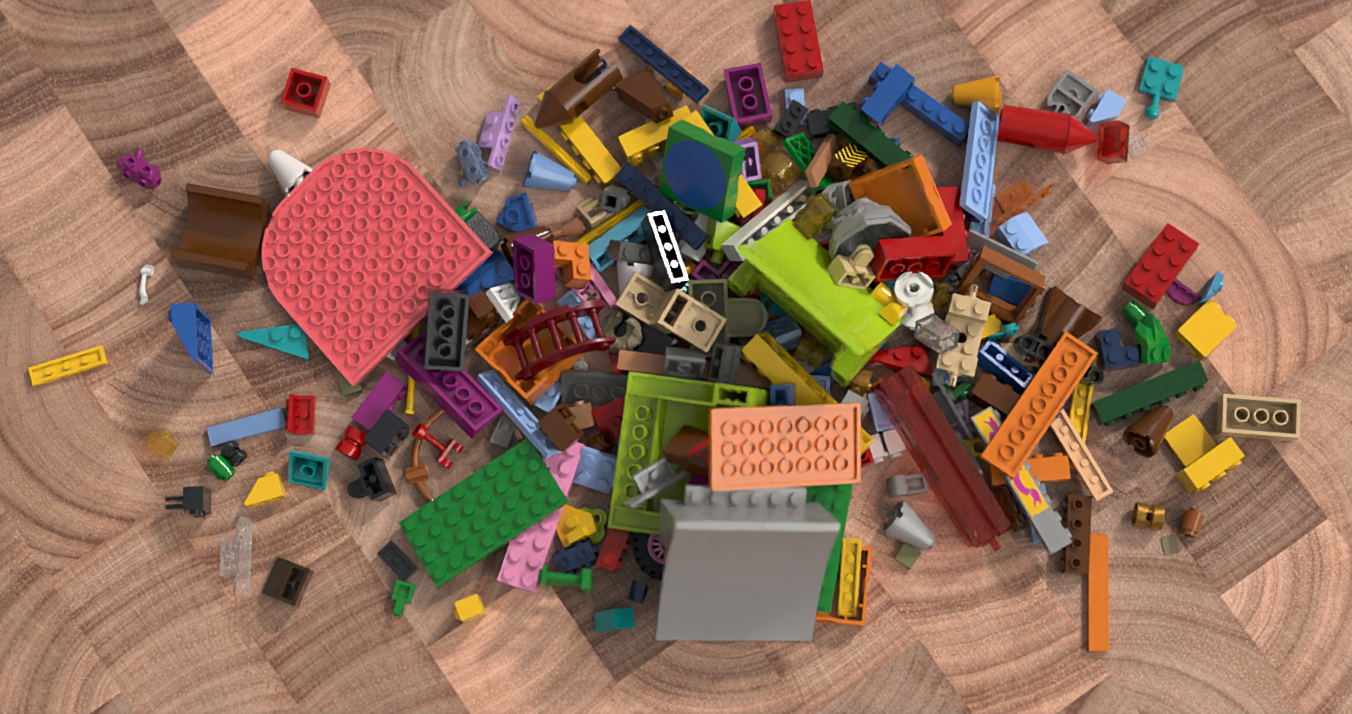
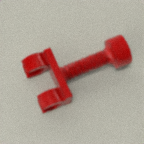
M422 423L418 424L413 430L412 436L418 440L423 438L436 447L440 453L435 460L449 469L453 463L445 458L451 448L461 453L464 447L452 438L444 445L427 432L428 427Z

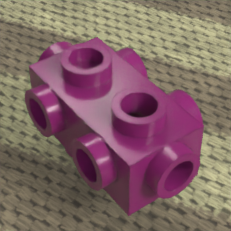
M136 149L135 156L127 153L124 158L118 161L117 168L120 169L124 178L135 181L145 189L154 190L161 184L160 169L142 159L144 152L142 149Z

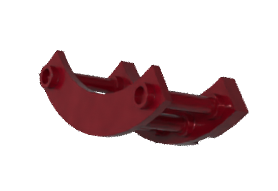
M603 299L579 302L580 306L569 308V305L555 308L526 321L527 325L519 329V327H516L502 339L504 346L515 347L522 368L514 376L515 380H532L535 375L545 368L571 356L596 350H608L616 341V337H605L598 317L599 312L605 307ZM586 316L591 318L597 339L584 341L577 318ZM568 320L571 323L577 343L563 347L556 325ZM549 328L556 351L543 356L537 334ZM530 338L537 360L528 365L522 345Z

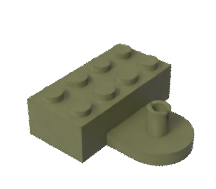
M727 279L688 280L689 296L727 319L715 341H729V338L753 337L765 328L767 311L763 304L753 298H728ZM698 320L695 323L696 330L702 332L705 324ZM714 342L708 353H705V359L712 357ZM690 344V349L700 350L697 347Z

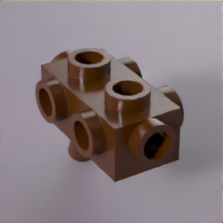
M1008 486L1000 487V492L994 493L995 498H985L986 505H996V510L1001 514L1006 531L1013 529V532L1025 529L1026 516Z

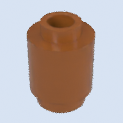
M1195 508L1185 510L1179 527L1181 529L1180 534L1195 538L1196 534H1199L1204 518L1200 510Z

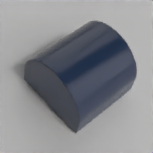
M633 581L627 600L644 604L649 588L648 585Z

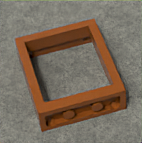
M983 246L958 282L955 294L969 295L970 285L985 264L1031 285V288L1017 307L980 289L977 290L976 297L980 300L991 302L990 313L1010 323L1015 322L1017 325L1020 319L1023 320L1026 317L1028 308L1034 306L1038 294L1042 295L1046 285L1044 282L1046 276Z

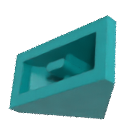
M633 608L611 609L594 613L596 633L635 628Z

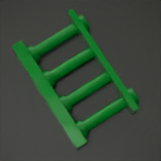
M543 565V569L538 571V581H541V586L545 591H549L550 585L579 587L584 595H592L594 575L591 569L583 568V573L574 575L554 573L550 571L547 565Z

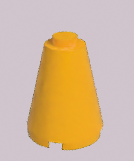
M996 75L955 85L954 89H951L950 98L954 100V104L972 108V102L979 101L992 112L1000 113V109L997 107H1001L1002 87L999 86L1001 76Z

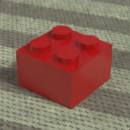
M291 68L280 103L285 110L320 119L331 83L328 77Z

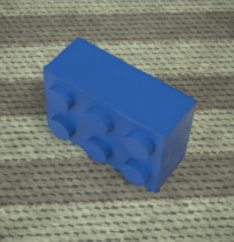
M898 64L895 67L891 66L886 71L883 82L879 81L872 89L873 94L871 97L867 96L860 104L862 115L869 118L877 127L882 126L915 84V77Z

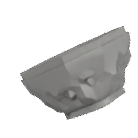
M860 198L837 213V219L834 220L832 235L829 241V257L832 260L837 255L849 257L862 244L868 245L873 252L880 239L910 238L911 228L889 206L879 205L868 198Z

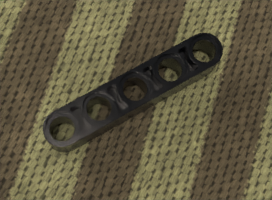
M1030 334L1017 337L1013 343L1014 349L1018 353L1041 364L1045 362L1055 347ZM1023 339L1028 343L1027 348H1024L1022 345ZM1040 347L1043 348L1045 352L1043 357L1039 354ZM1091 364L1079 382L1086 386L1100 384L1104 380V373L1100 368ZM1091 372L1095 375L1094 381L1090 379Z

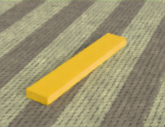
M1097 357L1091 363L1094 366L1097 364ZM1091 372L1090 379L1094 381L1095 375ZM1079 382L1072 392L1069 419L1085 444L1093 385L1086 386ZM1068 457L1069 468L1076 470Z

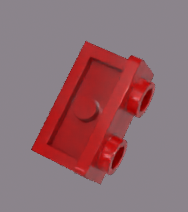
M289 394V399H286L288 418L285 419V429L291 435H314L316 397Z

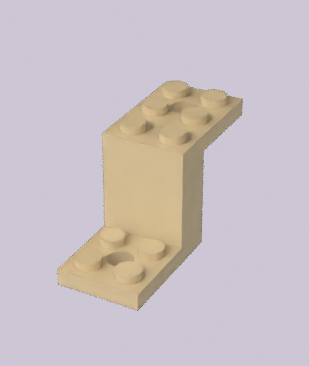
M636 271L615 303L617 307L663 334L674 333L705 353H708L727 320L679 289L664 292L662 287ZM638 293L646 295V302L644 304L637 301ZM698 320L705 324L702 332L697 331L695 328V323Z

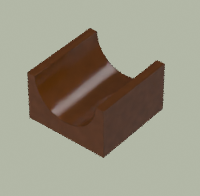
M187 183L185 189L188 197L186 226L179 246L175 250H171L170 257L182 268L255 280L270 212L269 205L262 196Z

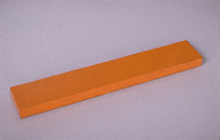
M1090 534L1089 574L1087 575L1088 651L1109 652L1108 534Z

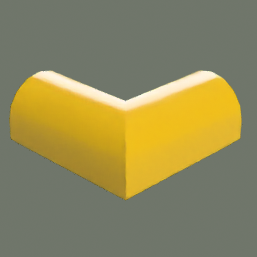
M883 282L870 294V296L884 306L879 314L892 326L909 309L897 301L895 293Z

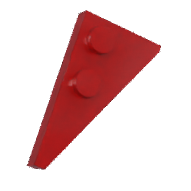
M922 345L878 350L867 362L870 364H874V362L886 364V368L900 372L905 371L912 375L916 372L927 375V379H933L931 374L933 369Z

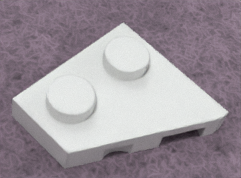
M511 283L490 288L485 292L489 301L506 323L513 318L512 313L517 309V304L521 299Z

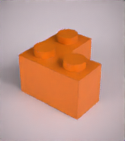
M552 241L551 244L554 245L555 249L554 265L555 268L563 269L564 286L582 288L591 281L588 244Z

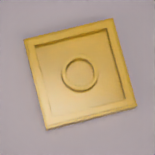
M1194 414L1168 431L1164 438L1184 467H1187L1217 445Z

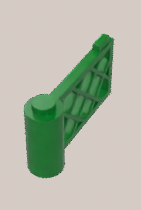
M800 133L784 139L781 143L807 179L805 171L814 158L816 151L807 136ZM827 171L819 185L814 187L812 192L813 200L819 205H823L821 204L820 196L827 186L838 183L827 175Z

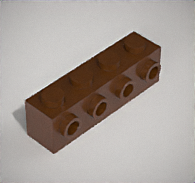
M1068 494L1062 500V511L1065 512L1061 524L1072 535L1070 539L1072 543L1061 548L1063 550V557H1060L1059 568L1062 569V574L1084 576L1089 574L1092 496Z

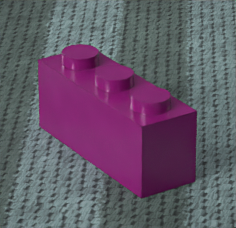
M386 371L351 418L370 431L386 409L391 412L394 411L395 403L398 400L401 401L407 393L406 385Z

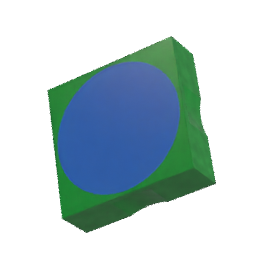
M681 119L668 128L659 190L667 198L722 223L735 213L738 180L742 172L746 148L724 138L716 137L704 129Z

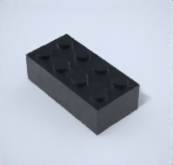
M428 288L422 362L424 369L463 371L470 296L467 290Z

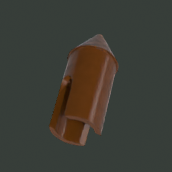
M600 49L594 50L549 90L544 91L534 123L535 127L541 129L573 124L575 119L623 79L615 63L591 82L585 84L604 66L599 57Z

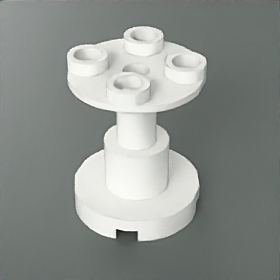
M910 271L899 276L894 288L895 297L901 305L909 307L904 315L906 319L902 325L911 330H917L927 325L934 316L933 304L930 301L934 293L933 282L928 275L922 272L918 274Z

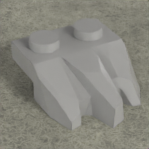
M1067 69L1048 94L1047 105H1056L1057 107L1054 112L1071 113L1077 118L1098 90Z
M851 180L831 184L821 193L820 201L824 207L823 220L826 222L827 229H833L837 213L852 203L854 197L848 185Z

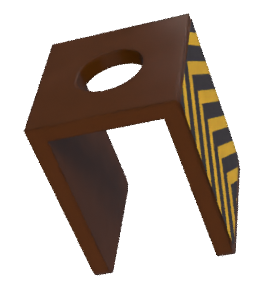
M850 143L832 156L827 175L837 182L851 180L852 182L865 174V170L860 168L859 165L869 159L870 154L854 143Z

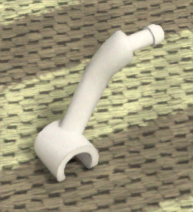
M144 265L140 271L142 277L139 287L141 299L139 303L141 305L148 302L145 286L147 276H153L154 266Z

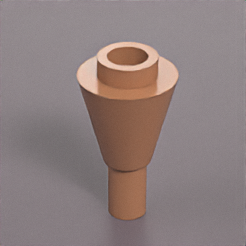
M576 217L561 229L553 231V239L564 235H584V230H587L584 220Z

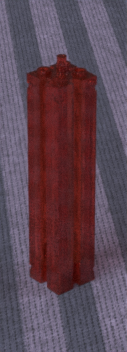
M910 364L871 387V391L877 396L879 404L959 534L964 538L967 547H984L990 543L994 552L999 550L1001 546L995 536L999 537L1008 531L1006 528L1011 523L1005 517V513L922 378L916 373L914 365Z

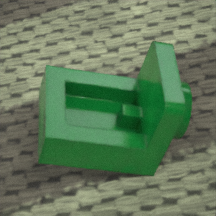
M966 380L952 391L955 400L958 397L961 400L969 393L967 389L971 385Z

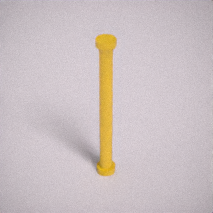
M419 324L411 332V341L419 336V329H421L422 324ZM408 375L404 415H415V381Z

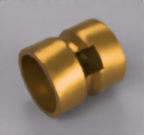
M1136 502L1133 508L1132 526L1139 528L1148 526L1149 529L1160 531L1164 524L1165 507L1156 504L1150 507L1148 503Z

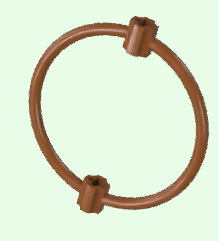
M440 407L423 424L429 429L446 412ZM503 411L502 414H503L504 416H506L509 420H511V419L508 417V415ZM517 427V429L519 430V432H520L521 435H522V438L518 439V443H520V442H522L523 440H525L527 437H526V436L523 434V432ZM415 438L411 453V467L406 468L405 473L408 484L416 483L418 490L429 503L435 498L430 494L423 482L428 480L425 465H419V451L423 438L420 440Z

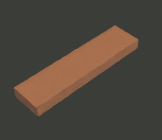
M834 133L826 136L805 171L811 188L819 185L829 168L832 156L839 151Z

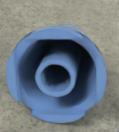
M533 151L530 157L532 161L527 166L524 176L523 187L569 191L570 188L574 189L577 178L574 177L573 172L543 154Z

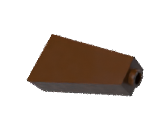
M647 68L622 79L614 86L619 100L656 124L674 116L669 100Z

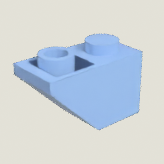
M1107 89L1105 94L1101 93L1095 103L1098 106L1096 109H1091L1086 118L1089 121L1086 126L1093 127L1114 122L1127 100Z

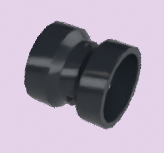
M235 440L228 443L221 451L222 456L228 458L233 467L240 465L248 456L245 450L239 448V444Z

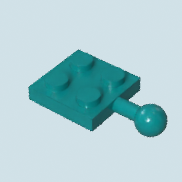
M1148 56L1138 90L1140 93L1153 96L1151 105L1145 110L1147 119L1156 120L1159 117L1160 110L1158 105L1160 99L1175 102L1185 66Z

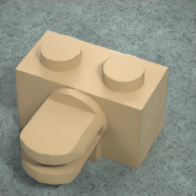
M866 244L859 245L849 257L837 255L827 267L833 281L839 286L866 289L876 277L869 265L874 254Z

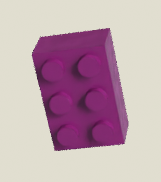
M761 63L724 69L723 77L731 116L736 120L739 127L744 128L750 125L771 123L772 113Z
M534 234L513 239L515 292L535 304L555 299L556 269L554 265L555 249L553 244Z

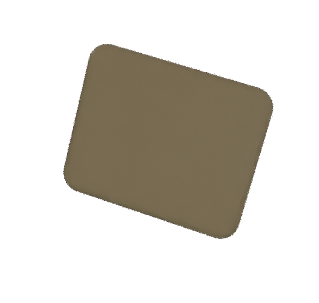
M1176 535L1161 537L1165 555L1179 553Z

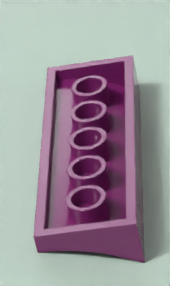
M423 332L397 350L395 361L473 440L487 425L503 413V408L464 369L463 371L424 369L422 362L425 332Z

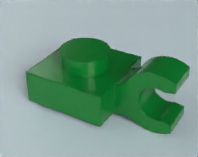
M396 580L391 597L392 600L396 601L393 611L394 615L402 617L405 603L411 605L416 585Z

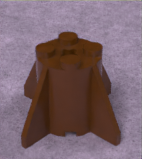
M1054 285L1045 294L1040 320L1032 334L1039 339L1043 337V341L1055 346L1065 331L1078 339L1097 326L1103 317L1077 303Z

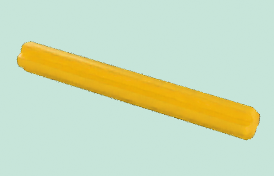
M525 116L520 121L521 125L584 184H588L592 180V176L546 132L535 127V122L530 117Z

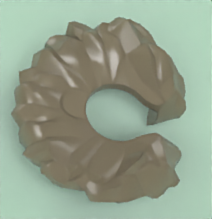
M616 309L604 317L601 326L605 337H616L614 328L623 321L624 313ZM630 317L625 320L627 322L626 334L622 337H616V341L607 350L608 352L619 354V350L632 351L634 347L641 344L643 336L637 319Z

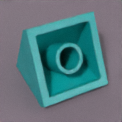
M702 105L700 116L713 135L729 141H736L742 132L736 120L711 107Z
M290 450L288 483L326 490L332 460L324 456Z

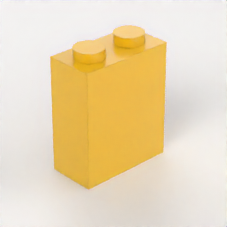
M1209 299L1174 335L1201 361L1237 325L1230 315H1225L1221 311L1218 303Z

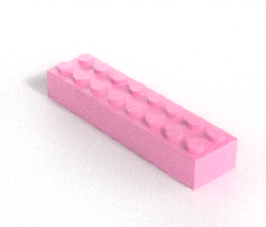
M576 442L567 451L560 452L546 459L540 453L567 499L574 483L582 448L585 446V444ZM564 507L510 541L497 578L498 582L536 594L540 583L538 581V571L543 569V565H546Z

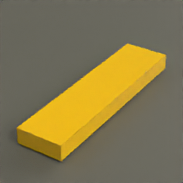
M100 345L28 367L32 386L36 387L107 365L108 361L104 347Z
M842 538L837 616L857 617L862 539Z

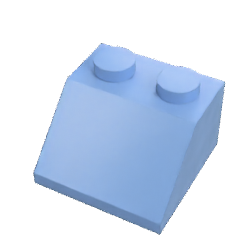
M1027 211L1012 217L998 226L995 231L1005 246L1025 256L1048 243Z

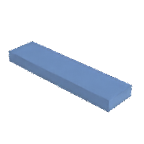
M283 408L208 427L207 432L211 447L285 428Z

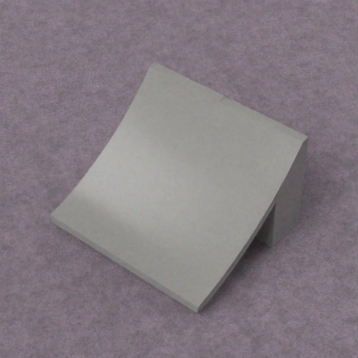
M685 485L684 504L681 500L660 499L658 539L667 553L658 601L655 640L812 641L822 581L833 544L839 533L840 523L818 502L805 501V487L710 491L709 485Z

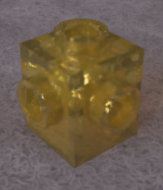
M931 278L934 293L930 301L933 304V309L938 307L942 310L949 304L952 293L948 290L949 286L941 280L937 282Z

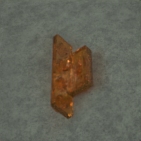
M1024 178L995 196L993 199L1002 215L989 223L990 226L996 223L1000 226L1008 220V215L1011 214L1014 217L1023 211L1021 207L1024 205L1028 208L1036 203L1037 200L1035 198L1038 196L1044 198L1050 194V189L1055 186L1054 183L1034 194Z

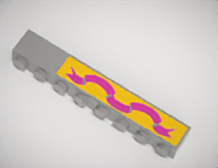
M991 406L969 419L985 449L1002 425L999 421L1001 417L996 409L993 410ZM1026 460L1013 480L1002 472L1000 474L1048 555H1051L1072 543L1070 540L1072 535L1067 528H1063L1060 523L1062 519L1059 513L1051 508L1050 504L1052 502L1046 493H1042L1040 489L1042 487L1036 476L1033 477L1030 473L1031 467Z

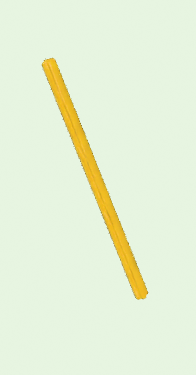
M751 125L742 130L736 140L753 137L756 134L755 129ZM638 199L573 243L590 245L642 206L646 208L647 206Z

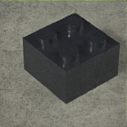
M386 409L363 440L387 459L395 454L398 449V443L408 437L410 427L405 421Z

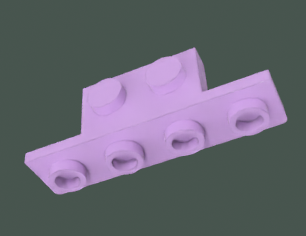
M507 95L503 112H487L478 143L481 149L491 150L487 165L496 171L502 170L521 104L519 100L511 95Z

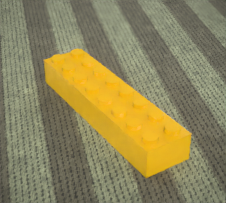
M767 330L756 334L741 350L744 353V358L750 363L753 362L758 367L757 371L763 377L767 376L772 381L771 385L775 383H795L796 405L837 403ZM861 427L862 455L875 440Z

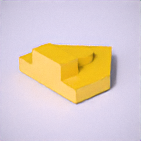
M569 505L564 506L557 528V533L564 548H568L574 543L599 532L591 513Z

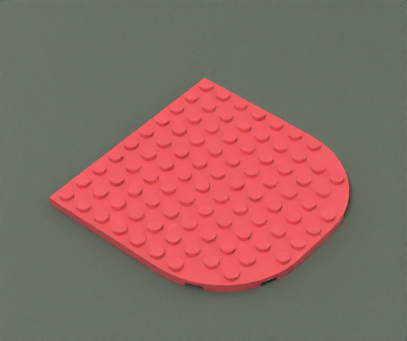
M373 148L347 150L320 163L303 179L298 187H295L289 193V196H286L279 203L272 214L273 217L268 228L265 229L262 242L263 271H265L268 286L273 295L352 386H356L426 318L428 288L455 290L493 254L411 164L392 153Z

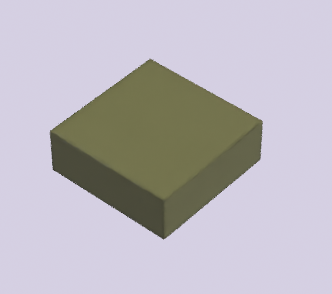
M904 543L894 559L908 569H911L921 552Z

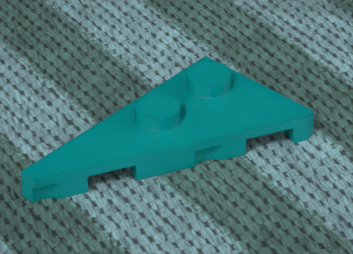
M298 324L238 332L239 337L310 360L307 334Z

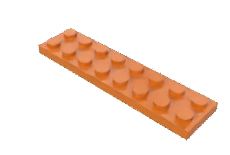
M1065 331L980 458L1013 480L1098 353Z

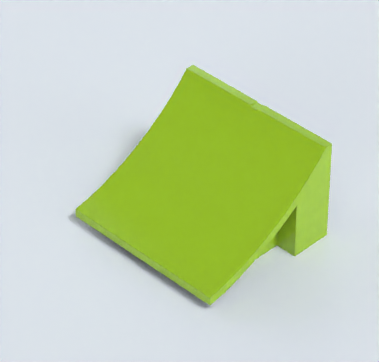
M790 218L761 239L751 244H741L736 249L746 260L728 278V288L738 297L744 298L757 284L758 289L835 354L830 366L832 369L830 376L844 388L906 319L903 316L894 326L887 322L879 314L884 306L870 296L873 290L869 286L866 289L836 285L827 269L833 261L829 257V252Z
M629 371L608 528L658 535L660 499L681 500L684 504L685 485H687L688 481H691L692 475L685 479L677 480V484L669 489L664 488L660 491V495L643 501L644 504L637 509L628 508L624 505L626 501L640 493L631 476L663 457L662 450L684 424L709 433V409L771 406V391ZM670 463L674 472L683 467Z

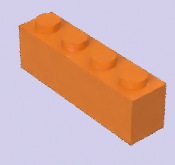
M1053 453L1051 457L1043 458V455L1040 454L1032 455V459H1027L1031 467L1030 473L1033 477L1036 476L1040 483L1062 482L1071 479L1068 455L1063 456L1062 453ZM988 464L990 487L1007 486L1000 472Z

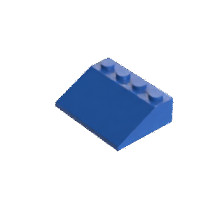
M195 302L171 304V310L168 311L169 322H172L191 358L206 372L214 374L211 318Z

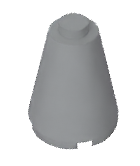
M905 501L897 502L887 514V517H889L887 523L883 521L880 532L922 550L931 549L936 542L934 532Z

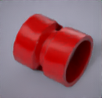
M348 425L343 433L344 439L339 440L335 450L357 461L362 453L360 448L367 444L363 440L367 434Z

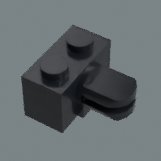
M377 457L358 464L361 476L350 482L347 488L349 495L353 498L361 499L369 495L371 501L377 502L397 494L384 459Z
M204 486L183 487V496L165 497V502H183V504L165 505V510H184L185 513L188 512L194 518H204L205 514H211V490Z

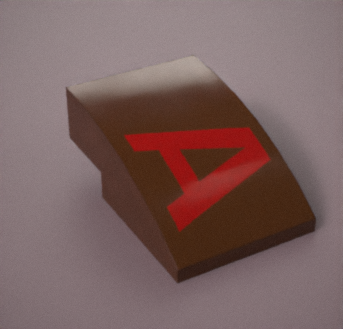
M684 424L662 452L668 463L683 466L685 472L709 477V433Z

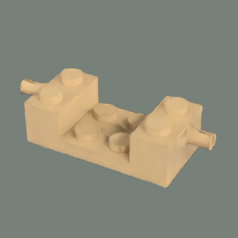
M970 285L969 295L963 296L953 293L950 297L933 369L935 372L950 375L948 386L952 384V387H956L957 377L972 380L975 375L978 362L977 354L984 324L987 321L991 302L983 301L976 297L979 288L977 285L975 287ZM958 333L964 334L966 342H957L956 335Z

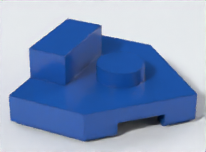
M524 192L508 198L496 223L514 232L537 227L536 215L527 193Z

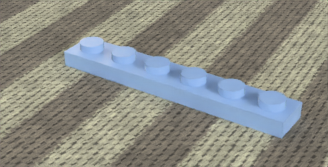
M493 369L478 374L476 380L503 408V411L545 459L561 452V450L558 451L552 445L553 441L548 436L541 433L539 430L540 426L537 424L538 419Z

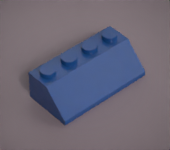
M496 249L455 290H467L470 295L469 298H471L481 290L485 294L490 288L507 283L512 285L515 283L514 270L498 249Z

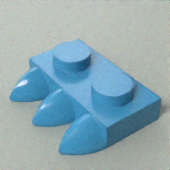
M1216 272L1208 279L1198 305L1204 304L1212 296H1215L1217 292L1221 291L1224 285V281H1222L1224 274Z

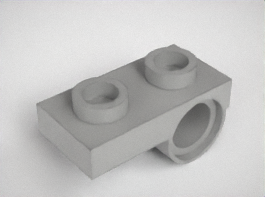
M926 472L887 478L890 498L929 492Z

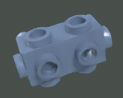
M470 139L463 140L459 143L460 146L455 148L464 174L458 184L463 188L468 182L477 183L478 185L488 181L487 178L490 175L487 164L482 160L481 150Z

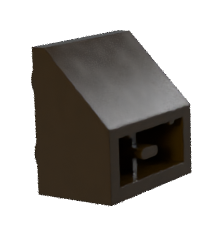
M277 557L262 593L299 608L314 571Z

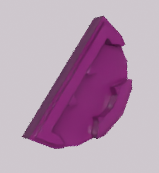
M1175 279L1167 291L1168 296L1173 302L1179 305H1191L1201 298L1200 295L1177 279Z

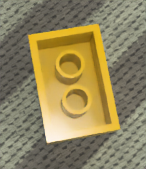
M1229 437L1179 471L1175 476L1188 493L1195 491L1197 494L1211 485L1209 481L1214 482L1226 474L1224 470L1228 472L1241 464L1240 459L1245 455L1233 439Z

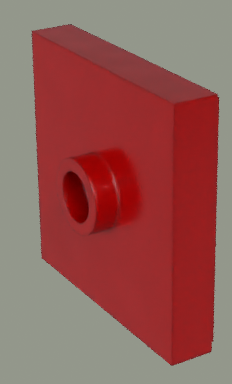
M626 396L594 408L591 411L601 433L606 432L610 434L614 443L620 437Z

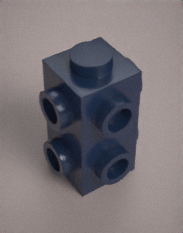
M584 540L574 543V547L569 550L562 548L556 551V555L552 557L559 573L575 574L576 569L581 567L587 569L594 566L593 562L597 561L595 556L598 555L595 545H590L589 541L584 542Z

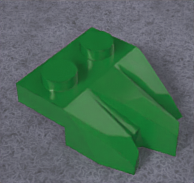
M1148 313L1144 316V324L1138 321L1135 329V344H1142L1141 364L1169 362L1170 343L1159 320L1155 318L1154 314Z

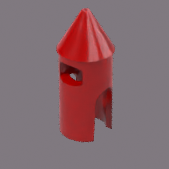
M1005 104L1000 111L997 141L1062 153V155L1097 141V136L1071 113L1065 114Z

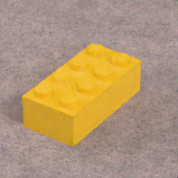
M687 105L673 111L674 116L657 124L651 121L618 136L619 149L626 163L629 162L635 167L642 164L643 160L649 157L653 159L659 156L660 152L666 148L669 126L691 114Z

